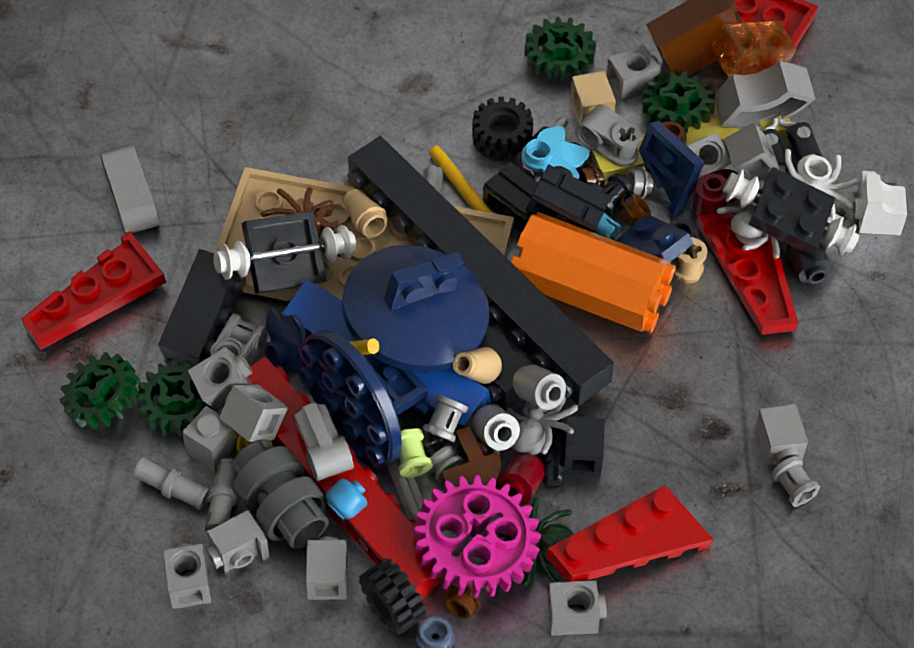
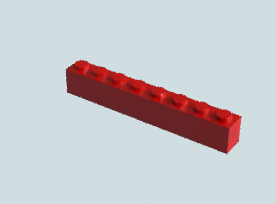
M266 356L251 365L253 373L249 375L252 384L260 385L288 407L275 439L272 440L273 447L284 446L289 448L304 468L303 477L312 478L325 496L343 478L347 479L351 484L356 480L366 490L362 495L367 499V506L348 520H343L328 504H326L325 508L372 564L376 565L384 558L392 559L394 564L397 563L400 566L401 572L405 571L409 576L408 580L410 583H414L416 586L415 591L421 595L422 599H425L442 587L445 577L441 575L431 579L430 575L434 566L421 567L420 564L424 554L415 553L416 542L419 541L413 538L414 529L418 526L415 524V520H408L401 512V506L395 496L390 492L385 494L378 486L379 483L373 471L367 466L363 468L356 461L355 453L348 443L354 469L316 481L307 459L306 445L295 422V414L299 413L304 406L311 404L309 399L301 390L296 392L290 385L285 371L279 365L274 367Z

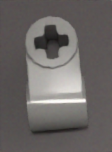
M603 104L597 105L576 126L575 134L579 141L610 160L613 164L619 167H628L636 163L639 156L637 146L642 141L641 129L615 113L610 107Z
M231 315L224 330L212 345L211 356L226 347L236 356L243 355L251 366L255 358L265 347L269 335L267 327L262 324L258 327L243 321L240 315ZM229 372L221 377L220 383L228 378Z

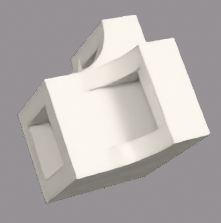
M862 171L856 191L857 198H854L852 208L853 219H858L859 233L901 235L907 217L905 186L887 185L881 181L880 175L876 174V171Z

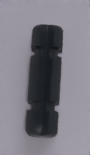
M565 418L557 420V422L567 424ZM550 427L552 429V444L544 457L543 482L548 486H560L564 480L566 432Z

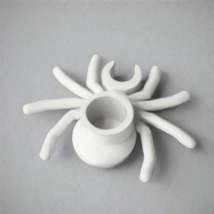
M790 149L785 150V162L791 176L835 197L836 200L843 203L848 209L853 208V204L847 198L832 191L849 188L859 183V179L855 178L848 182L832 184L836 182L841 171L840 155L835 156V169L831 178H829L832 168L825 158L814 154L805 156L799 161L796 172L791 161ZM834 204L829 215L831 219L836 217Z

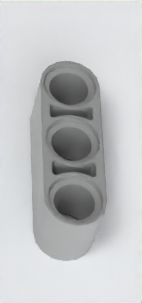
M134 144L100 152L104 172L124 233L126 234L129 231L135 233L159 226L155 205Z

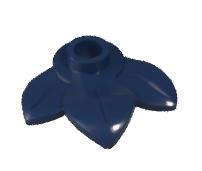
M270 308L266 318V327L271 341L265 344V356L274 367L279 365L284 371L291 369L298 373V369L302 367L299 348L305 340L304 326L296 315H288L282 320L278 312L274 308Z

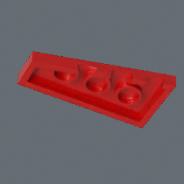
M737 213L699 215L697 226L761 335L796 331L798 319L780 255L778 259L773 257V246L770 237L768 241L758 248L744 251L742 247L746 244L739 241L731 229V221Z
M130 231L121 237L122 243L112 251L106 249L97 257L98 262L85 273L80 270L71 278V284L62 292L54 291L21 318L24 328L40 350L166 283L162 270Z
M664 485L549 547L546 558L566 582L587 581L613 574L616 569L632 565L633 568L647 565L649 560L666 556L667 559L681 556L683 551L696 548L697 551L710 548L713 538L668 487Z

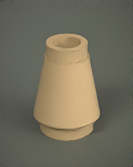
M352 189L345 194L343 203L357 233L368 238L380 235L388 224L386 211L359 189Z
M480 347L457 354L453 361V368L459 375L481 384H488L494 381L500 374L502 362L499 355L493 349Z

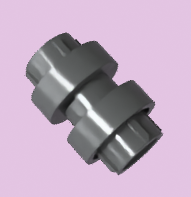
M268 440L253 442L240 451L232 465L238 474L234 481V490L248 509L257 511L256 520L268 537L273 541L286 540L291 548L294 549L307 546V540L318 539L324 533L329 523L323 513L327 499L312 478L303 477L304 468L292 451L284 446L273 447Z

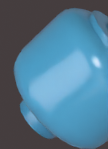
M343 478L326 493V503L343 520H348L367 506V499L362 495L366 490L356 480L351 484L347 479Z

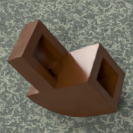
M470 426L457 430L455 450L457 455L464 459L465 463L442 471V491L446 481L451 482L455 488L458 487L460 476H464L468 485L474 483L476 475L480 476L482 485L487 486L492 478H495L497 483L501 475L499 453L495 452L488 455L484 442L480 438L475 439ZM476 507L469 508L474 514L483 511Z

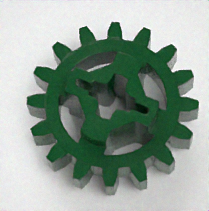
M559 16L556 17L555 23H550L549 20L543 19V27L534 24L532 26V33L526 34L524 56L527 57V65L535 66V73L537 75L544 71L547 72L548 80L554 75H559L560 81H564L565 75L570 74L571 77L578 76V70L587 73L588 65L594 63L596 41L592 40L593 32H584V23L577 26L573 25V18H569L566 23L562 22Z
M671 71L668 78L659 74L657 75V83L649 81L647 83V90H643L642 112L647 114V121L649 123L654 121H660L661 123L676 122L682 126L685 133H688L689 126H693L698 130L701 129V121L705 123L710 122V114H714L715 91L709 90L710 83L708 81L700 83L699 75L691 79L688 78V74L685 71L681 76H676Z
M104 352L100 360L91 355L89 356V364L84 366L80 362L77 363L79 371L76 374L68 373L66 377L70 380V384L63 385L60 388L65 396L59 400L65 407L63 411L81 428L88 424L93 430H96L99 422H103L108 427L111 425L112 417L116 416L122 419L124 417L122 413L124 407L133 408L134 405L130 401V397L139 395L140 392L135 385L140 383V379L135 374L136 370L127 360L124 361L119 354L111 358L107 352Z
M172 360L170 368L166 369L160 363L157 364L159 371L157 374L149 371L145 373L147 383L141 382L138 384L140 394L136 396V401L142 421L148 420L151 430L161 426L162 434L167 436L171 429H175L178 437H182L183 429L195 419L205 406L212 410L214 409L206 404L202 398H200L199 402L196 400L198 390L188 372L192 368V362L188 360L183 367H179L177 360ZM155 394L158 395L156 406L153 404Z

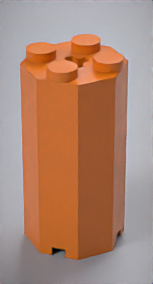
M540 212L537 215H531L517 243V246L521 247L519 257L513 255L511 261L544 295L634 330L652 333L657 323L659 313L656 311L659 304L665 306L672 291V286L669 284L676 268L670 261Z

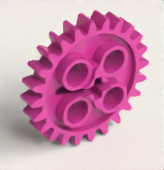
M476 475L474 483L468 485L464 476H460L458 487L456 488L451 482L446 481L443 489L444 493L433 489L432 501L424 499L421 507L422 512H418L415 524L418 526L414 529L413 538L419 540L416 542L415 553L424 554L420 564L421 567L433 565L430 578L435 579L443 575L445 577L444 589H447L453 582L458 584V595H462L466 587L472 588L474 598H478L481 588H486L490 597H493L497 585L505 592H508L511 580L520 584L524 576L523 571H531L534 563L531 559H536L539 548L535 545H538L541 534L534 532L539 521L535 518H528L533 507L531 505L520 507L523 495L519 493L510 497L508 495L509 484L503 486L501 490L496 489L495 478H492L486 486L482 485L480 476ZM469 508H480L485 514H474ZM496 515L501 516L500 518L496 519L494 522H491L489 524L490 520L494 518ZM486 528L485 533H484V537H483V536L480 535V534H481L482 531ZM452 531L458 537L447 538L441 532ZM496 534H507L511 537L512 541H502ZM471 535L474 538L468 543L469 537ZM464 548V551L459 556H452V554H455ZM478 557L485 564L475 565L468 558Z

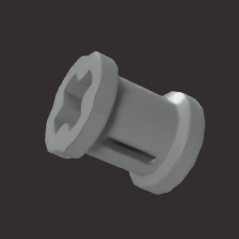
M437 394L435 398L438 402L429 424H424L423 430L454 442L456 437L453 433L462 413H466L468 407Z
M799 456L784 460L771 474L775 482H781L790 495L789 501L793 507H798L813 499L821 488L817 481H811L803 470V462Z

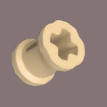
M691 237L693 245L677 256V260L673 264L676 266L675 278L684 283L697 282L704 273L703 262L707 256V247L704 242Z

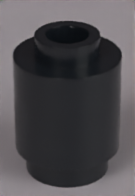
M821 241L813 255L786 243V253L801 282L816 284L827 278L828 273L832 269V263Z

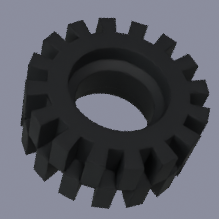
M498 97V102L496 103L493 98L487 100V106L482 102L478 106V111L475 110L472 119V141L474 145L476 144L478 152L481 153L484 150V156L489 159L494 154L496 161H501V156H506L507 161L513 160V154L515 153L517 156L518 152L533 137L534 121L533 117H531L532 112L529 108L525 110L523 102L516 105V99L511 97L509 102H504V97ZM497 124H507L515 128V130L510 133H497L490 128Z
M384 558L359 576V584L362 586V592L367 596V602L373 606V611L376 615L380 616L384 625L387 624L390 631H394L395 634L399 635L426 616V607L421 602L423 600L421 595L415 591L416 586L414 583H410L408 580L409 576L405 571L402 573L400 566L397 563L394 564L392 559Z

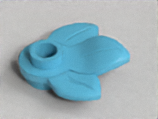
M557 126L542 130L537 139L529 141L522 150L521 160L528 169L537 172H544L548 164L553 167L562 166L570 170L573 177L579 179L576 168L586 161L590 151L585 147L566 142L564 127Z

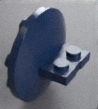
M400 245L375 251L363 258L352 269L342 294V313L345 324L356 341L376 339L378 341V352L369 355L390 366L426 374L453 367V361L457 354L475 350L480 346L489 323L488 300L481 284L464 266L465 263L458 252L446 255L426 247Z
M322 329L308 336L299 348L302 367L298 369V376L303 385L309 389L314 403L326 406L336 431L342 427L344 428V431L349 436L345 440L351 446L359 461L379 469L395 462L399 458L402 448L397 415L427 398L428 388L413 371L390 366L369 354L362 355L345 338L333 331Z

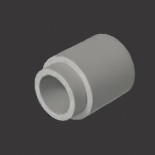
M523 366L517 370L513 377V388L518 397L543 410L556 408L564 399L566 384L563 378L540 366Z
M487 405L480 408L473 417L472 428L475 435L492 449L506 450L516 443L520 433L519 424L513 416L496 405Z

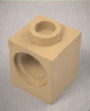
M605 71L572 77L570 98L579 123L599 104L606 105L615 112L616 100Z

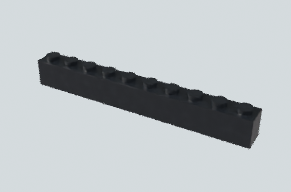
M381 135L348 156L349 173L347 176L351 185L355 189L362 190L372 201L382 207L400 234H406L414 242L415 246L430 248L446 255L455 252L459 253L465 263L464 266L476 277L485 292L489 305V323L492 321L495 325H498L506 333V336L519 349L521 348L537 366L561 376L566 384V398L570 397L580 406L612 382L614 362Z

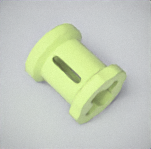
M414 428L400 431L402 448L399 456L401 465L398 470L401 477H417L428 472L433 464L431 459L425 455L422 445L424 438L422 430Z

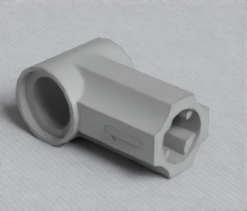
M312 403L304 406L299 413L295 414V422L306 445L307 459L316 481L354 469L347 442L343 436H338L325 405Z

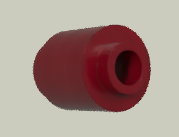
M709 173L697 180L692 205L697 218L699 215L717 214L718 208L728 206L729 201H726L727 193L723 192L727 179L722 175Z
M529 453L514 457L498 478L496 489L501 490L503 486L509 484L508 495L513 497L521 493L523 496L519 506L527 504L544 479L542 461L537 456Z

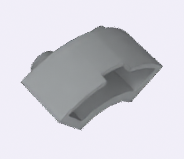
M781 60L777 61L770 68L758 73L748 75L732 74L715 93V102L721 125L731 128H744L753 122L760 127V121L781 116V119L784 120L803 110L815 100L807 68Z

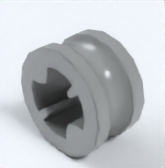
M452 446L440 449L430 458L433 466L429 471L436 473L435 478L439 483H442V471L465 463L461 456H455L456 450Z

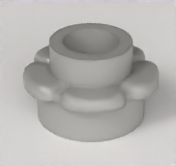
M639 166L637 169H629L626 179L631 184L634 193L644 199L646 194H650L653 188L651 173L645 171L644 166Z

